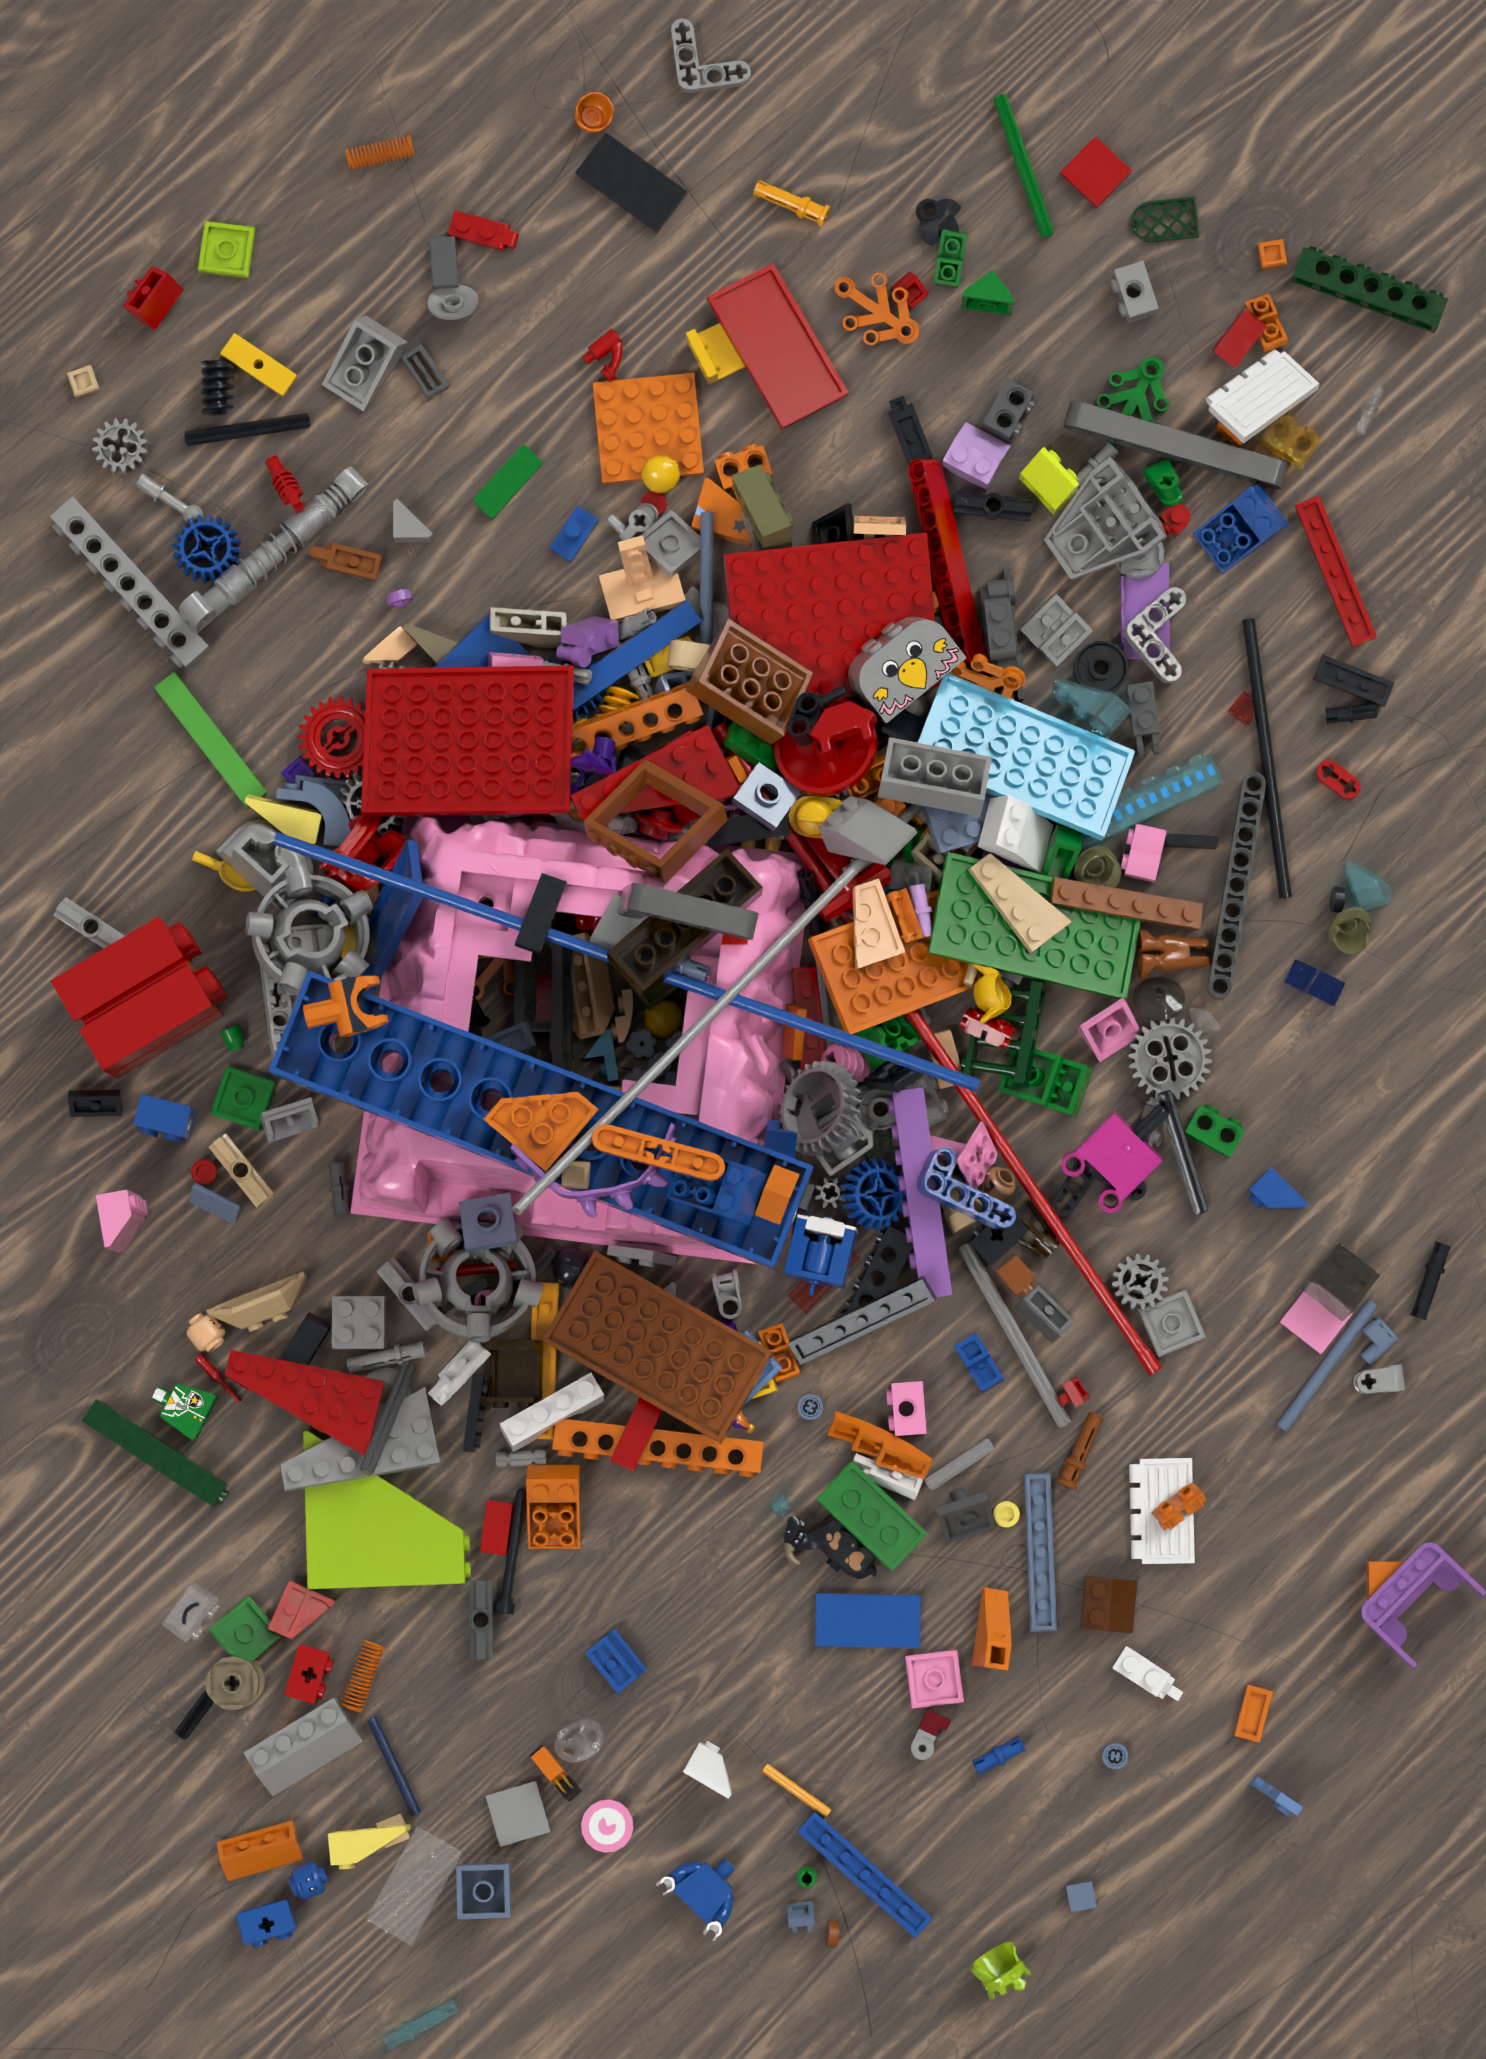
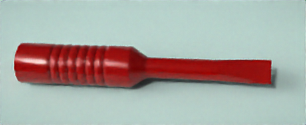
M200 1353L194 1360L213 1381L219 1382L240 1403L241 1399L222 1379L221 1373L203 1353Z

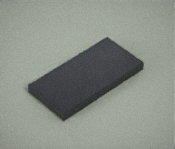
M608 133L603 135L575 172L578 177L656 233L659 232L687 195V191Z

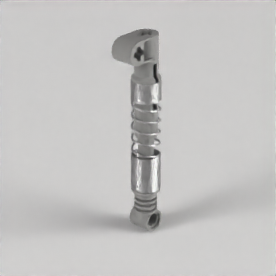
M352 466L346 468L334 480V486L330 485L329 490L326 489L324 494H315L303 504L306 510L299 514L296 511L293 512L282 524H279L283 532L276 538L272 533H269L273 539L271 542L266 540L262 543L260 541L261 546L254 552L250 550L251 554L244 560L240 559L241 563L239 565L233 564L214 581V586L204 595H201L198 591L189 595L179 606V614L183 622L192 632L198 634L230 605L235 606L256 589L257 582L260 579L266 580L267 573L276 571L277 565L280 562L286 563V552L296 554L297 547L295 544L304 547L322 532L325 527L327 528L336 519L338 510H342L343 506H346L348 502H354L360 498L369 488V484ZM293 546H294L295 552L290 551V549H291Z

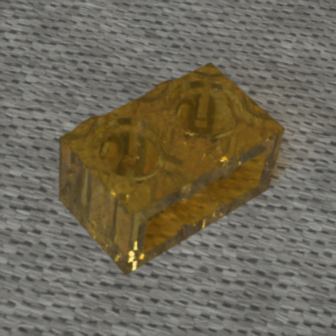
M1284 414L1269 425L1259 444L1303 470L1321 438L1317 437L1318 433L1309 427L1302 428L1296 424V420L1293 417ZM1277 427L1285 429L1287 436L1284 438L1277 437L1274 434V429ZM1305 441L1309 449L1300 451L1296 447V442Z

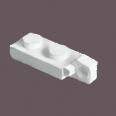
M469 1341L438 1374L440 1378L428 1394L442 1406L465 1384L491 1353L485 1350L480 1343Z
M856 1453L853 1462L872 1481L908 1498L916 1499L923 1479L875 1465V1459L866 1458Z
M1125 1646L1112 1666L1114 1670L1161 1699L1167 1694L1178 1701L1183 1694L1181 1690L1172 1685L1175 1679L1169 1673Z

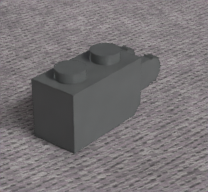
M1153 681L1127 685L1125 694L1132 740L1135 739L1137 756L1144 757L1145 749L1142 738L1151 737L1153 754L1160 755L1158 739L1160 729Z

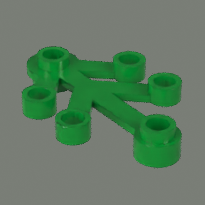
M1149 357L1144 359L1137 369L1123 373L1113 372L1108 380L1110 387L1113 389H1119L1124 382L1140 380L1135 388L1110 395H1099L1096 400V406L1109 409L1111 405L1127 401L1121 414L1132 416L1135 408L1138 406L1142 420L1156 423L1152 419L1145 391L1150 384L1155 398L1153 409L1157 413L1167 411L1169 401L1164 397L1160 383L1164 373L1162 362L1157 358ZM1148 367H1153L1156 370V373L1150 375L1147 373L1146 369ZM1117 376L1121 379V382L1114 384L1112 378ZM1105 398L1108 400L1109 404L1107 406L1100 405L1099 400ZM1158 401H1163L1166 404V407L1160 409L1157 407L1156 403ZM1105 441L1106 443H1110L1112 446H1118V444Z

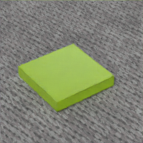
M205 221L198 272L249 279L256 232L255 227Z

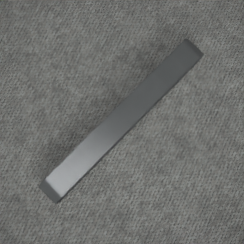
M1070 401L1063 425L1064 428L1073 432L1256 485L1260 484L1263 487L1275 490L1282 488L1288 463L1273 457L1079 401Z
M1257 772L1247 774L1240 785L1207 982V993L1215 1000L1226 998L1231 992L1266 787L1265 778ZM1254 779L1259 783L1260 789L1258 791H1251L1247 788L1246 782ZM1246 804L1252 805L1255 808V815L1246 816L1242 811V807ZM1240 830L1249 831L1251 840L1248 842L1241 841L1238 837V832ZM1243 855L1247 859V865L1244 867L1237 866L1234 863V856ZM1230 881H1240L1243 885V890L1241 892L1232 891ZM1226 906H1236L1239 915L1235 918L1229 917L1225 912ZM1225 930L1231 931L1234 934V942H1224L1221 938V933ZM1219 956L1228 957L1230 967L1221 968L1217 964V958ZM1215 981H1222L1226 986L1225 993H1216L1213 990V983Z

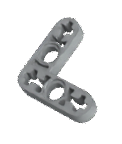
M678 19L673 23L671 35L679 87L683 92L696 93L740 87L750 81L751 69L744 61L699 66L692 23L687 19ZM680 26H684L685 30H690L686 32L687 43L682 44L680 33H676L679 31ZM683 50L691 51L693 53L692 60L689 62L681 61L679 59L680 52ZM688 68L691 70L692 79H696L691 86H688L687 82H682L686 80L685 69ZM737 68H741L742 72H747L743 74L742 79H738L737 75H729L730 81H726L725 69H728L729 74H735ZM711 71H718L722 78L719 82L712 83L707 78L708 74Z
M1172 587L1162 593L1129 621L1123 630L1127 642L1163 683H1172L1181 676L1182 672L1179 662L1154 633L1155 630L1185 605L1186 595L1184 591L1177 587ZM1176 595L1178 597L1176 603L1165 608L1163 605L1171 599L1170 596ZM1150 609H1157L1160 612L1161 619L1159 622L1150 620L1148 615ZM1133 627H1140L1139 635H1132ZM1148 636L1150 640L1146 641L1142 644V646H1140L1139 643L1143 641L1142 639H1145ZM1149 644H1153L1158 648L1159 654L1156 658H1151L1146 653V648ZM1165 657L1166 660H1164L1161 664H1159L1158 666L1155 664L1157 661ZM1165 667H1173L1172 675L1166 676L1164 674L1166 671Z

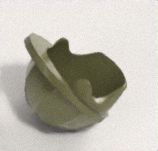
M1090 846L1081 851L1074 864V874L1078 882L1115 888L1120 882L1122 874L1120 865L1113 853L1103 846Z
M1353 907L1337 913L1329 924V941L1344 954H1358L1363 951L1367 946L1372 926L1368 912L1362 908Z

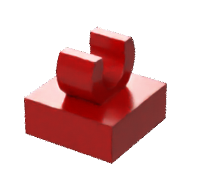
M1077 1376L1062 1385L1066 1392L1057 1397L1062 1406L1072 1401L1075 1407L1090 1399Z

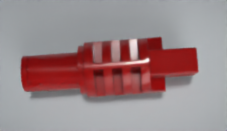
M276 455L267 458L265 465L272 476V485L285 506L291 504L297 514L306 510L300 499L304 492L293 473L285 469Z

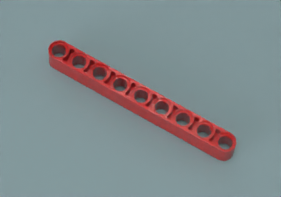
M914 459L909 465V477L922 532L927 533L930 567L944 627L966 656V659L963 660L966 664V669L986 676L987 672H978L971 667L974 655L982 654L986 658L987 655L941 462L937 459Z

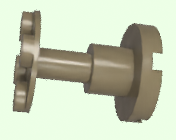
M236 1656L223 1658L215 1663L207 1673L205 1681L206 1691L210 1699L219 1707L226 1710L241 1709L259 1699L265 1687L264 1671L256 1660L250 1663Z

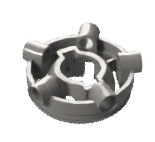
M307 865L294 866L285 870L287 879L274 886L266 894L256 912H248L246 935L252 936L253 949L262 968L271 978L278 982V986L281 989L293 994L300 993L308 970L317 974L320 973L322 976L331 979L328 969L342 955L346 938L344 929L346 926L350 927L353 925L356 937L355 951L351 949L332 974L336 976L333 978L335 981L348 977H360L370 965L364 960L370 934L366 913L373 910V904L367 893L361 889L353 894L348 888L333 879L320 875H310ZM311 891L330 897L338 905L328 906L323 902L310 899L298 900L287 905L280 896L285 895L286 900L308 896ZM271 902H274L280 909L274 920L273 914L264 913ZM308 910L318 911V916L326 920L333 930V939L330 945L319 952L305 951L300 947L291 952L286 946L284 939L291 934L290 929L293 919L301 912ZM270 940L272 953L267 956L262 944H266ZM276 958L283 968L281 970L278 969L271 960Z
M448 1218L440 1221L429 1232L434 1240L427 1247L423 1255L418 1282L412 1284L417 1305H424L431 1318L442 1328L452 1334L465 1337L470 1342H487L491 1340L492 1336L508 1330L520 1320L529 1305L537 1308L544 1285L536 1283L534 1262L528 1249L520 1240L525 1234L523 1228L515 1222L518 1244L493 1248L507 1259L513 1256L521 1271L511 1272L506 1261L493 1250L485 1249L466 1253L465 1245L463 1249L456 1251L444 1262L440 1271L428 1269L433 1258L437 1254L440 1258H443L459 1247L461 1240H464L462 1223L453 1226ZM478 1221V1224L484 1228L494 1225L493 1223ZM466 1260H481L489 1265L493 1263L498 1269L500 1276L498 1287L493 1293L486 1296L485 1306L471 1305L470 1296L465 1294L456 1282L457 1268ZM521 1279L512 1308L517 1309L516 1313L508 1320L491 1326L490 1319L497 1316L499 1307L505 1308L510 1301L513 1293V1280ZM441 1302L445 1307L451 1302L456 1308L454 1316L465 1321V1324L456 1323L437 1309L440 1307Z

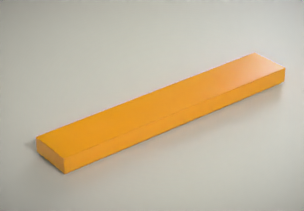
M536 1282L544 1285L537 1308L532 1306L531 1340H542L558 1313L559 1283ZM544 1342L542 1400L555 1393L557 1349ZM554 1425L543 1432L537 1439L553 1440Z

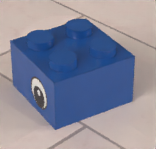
M141 1094L133 1125L138 1127L139 1132L144 1135L157 1138L158 1133L164 1134V1138L168 1141L182 1144L183 1139L188 1141L191 1139L198 1111L190 1106Z

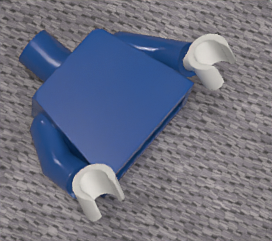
M725 1858L715 1868L711 1867L707 1862L702 1864L701 1862L694 1861L679 1865L667 1877L657 1881L656 1886L661 1883L667 1886V1890L663 1895L674 1891L708 1924L703 1934L705 1935L709 1929L715 1932V1937L713 1938V1941H715L720 1936L723 1926L731 1915L734 1896L731 1892L733 1887L726 1879L735 1870V1867Z

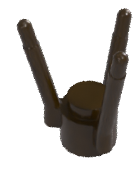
M1027 1200V1205L1045 1232L1042 1231L1040 1233L1026 1218H1022V1223L1036 1236L1033 1241L1036 1246L1022 1238L1017 1243L1031 1250L1036 1256L1042 1254L1047 1258L1059 1246L1060 1242L1055 1239V1234L1032 1201ZM1003 1229L997 1230V1231H999V1232H1001V1233L1004 1232Z

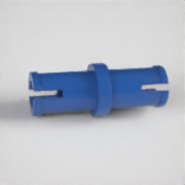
M1016 1736V1738L999 1747L997 1745L991 1747V1751L973 1759L972 1763L977 1773L982 1775V1773L999 1764L1001 1766L1005 1765L1006 1760L1021 1752H1025L1026 1749L1019 1736Z

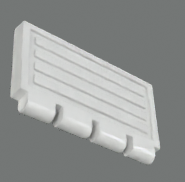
M1274 349L1262 357L1260 362H1255L1244 370L1241 375H1237L1223 385V389L1219 388L1206 398V402L1209 405V412L1242 443H1245L1317 391L1319 383L1285 351L1280 354Z
M1192 1458L1139 1459V1464H1129V1483H1140V1488H1130V1509H1140V1514H1130L1131 1535H1141V1540H1131V1559H1141L1142 1564L1195 1563L1193 1514L1188 1516L1185 1510H1183L1181 1514L1185 1520L1176 1525L1172 1530L1167 1529L1166 1531L1161 1528L1159 1521L1151 1514L1160 1503L1167 1501L1177 1494L1182 1487L1193 1482Z

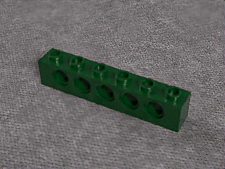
M1312 246L1309 248L1303 247L1291 279L1293 283L1433 333L1436 332L1448 301V298L1443 297L1444 295L1439 291H1425L1420 289L1419 285L1414 282H1400L1395 280V277L1389 273L1382 272L1378 274L1372 272L1371 268L1366 265L1347 263V259L1344 257L1325 255L1321 249ZM1317 266H1324L1328 269V274L1320 275L1316 272L1315 268ZM1340 275H1349L1352 278V283H1343L1340 280ZM1364 284H1374L1376 292H1367L1364 289ZM1392 291L1397 292L1400 295V300H1390L1388 293ZM1412 301H1421L1425 308L1422 310L1415 309Z

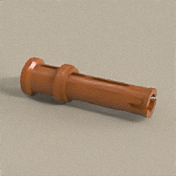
M1091 1411L1088 1412L1070 1456L1064 1459L1065 1465L1060 1477L1055 1479L1056 1483L1071 1490H1077V1481L1081 1472L1086 1469V1463L1084 1462L1104 1417Z

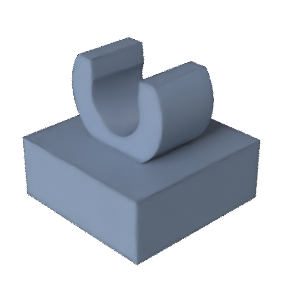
M813 1901L787 1903L789 1928L792 1927V1931L797 1933V1927L807 1926L808 1932H811L812 1925H815Z

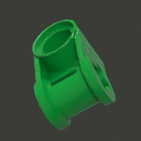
M1167 458L1143 468L1144 476L1150 488L1154 490L1163 505L1172 507L1178 505L1183 500L1182 490L1178 486L1179 478Z

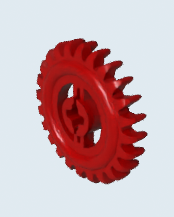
M342 696L338 697L337 703L334 702L332 697H329L328 705L319 701V710L314 707L310 708L313 714L312 717L304 715V719L308 722L307 725H299V728L304 730L305 733L298 735L297 738L304 740L305 743L299 745L298 748L307 750L302 758H311L308 764L309 768L318 765L316 769L318 775L326 770L325 776L327 779H330L333 772L338 781L341 780L342 773H344L347 779H351V771H354V773L358 772L361 775L359 767H363L365 710L361 711L363 702H358L353 706L354 699L352 697L347 700L346 704ZM338 719L349 721L344 727L335 726L331 728L327 734L328 742L322 746V731L328 723ZM357 730V744L351 753L341 757L330 755L335 749L340 751L349 749L353 744L352 733ZM338 733L344 735L343 739L345 742L343 744L337 742L336 735Z

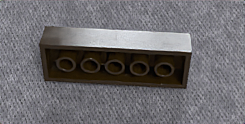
M726 849L678 890L677 893L746 909L762 895L763 887L736 857ZM648 916L607 952V960L634 990L644 998L718 933Z

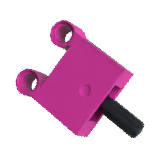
M1157 1105L1132 1129L1113 1111L1074 1150L1064 1154L1062 1170L1068 1176H1079L1084 1171L1086 1159L1113 1185L1105 1187L1100 1192L1099 1205L1101 1209L1107 1213L1118 1211L1122 1206V1201L1162 1162V1157L1145 1139L1169 1116V1113L1164 1107ZM1071 1157H1076L1080 1160L1081 1165L1073 1170L1067 1167L1066 1161ZM1110 1193L1118 1198V1202L1112 1206L1105 1204L1103 1201L1105 1195Z

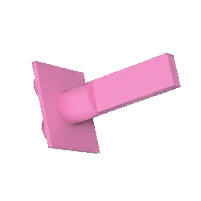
M982 1121L979 1123L967 1144L930 1135L932 1151L943 1147L952 1149L956 1154V1163L967 1185L977 1189L998 1156ZM938 1154V1159L946 1160L943 1154Z

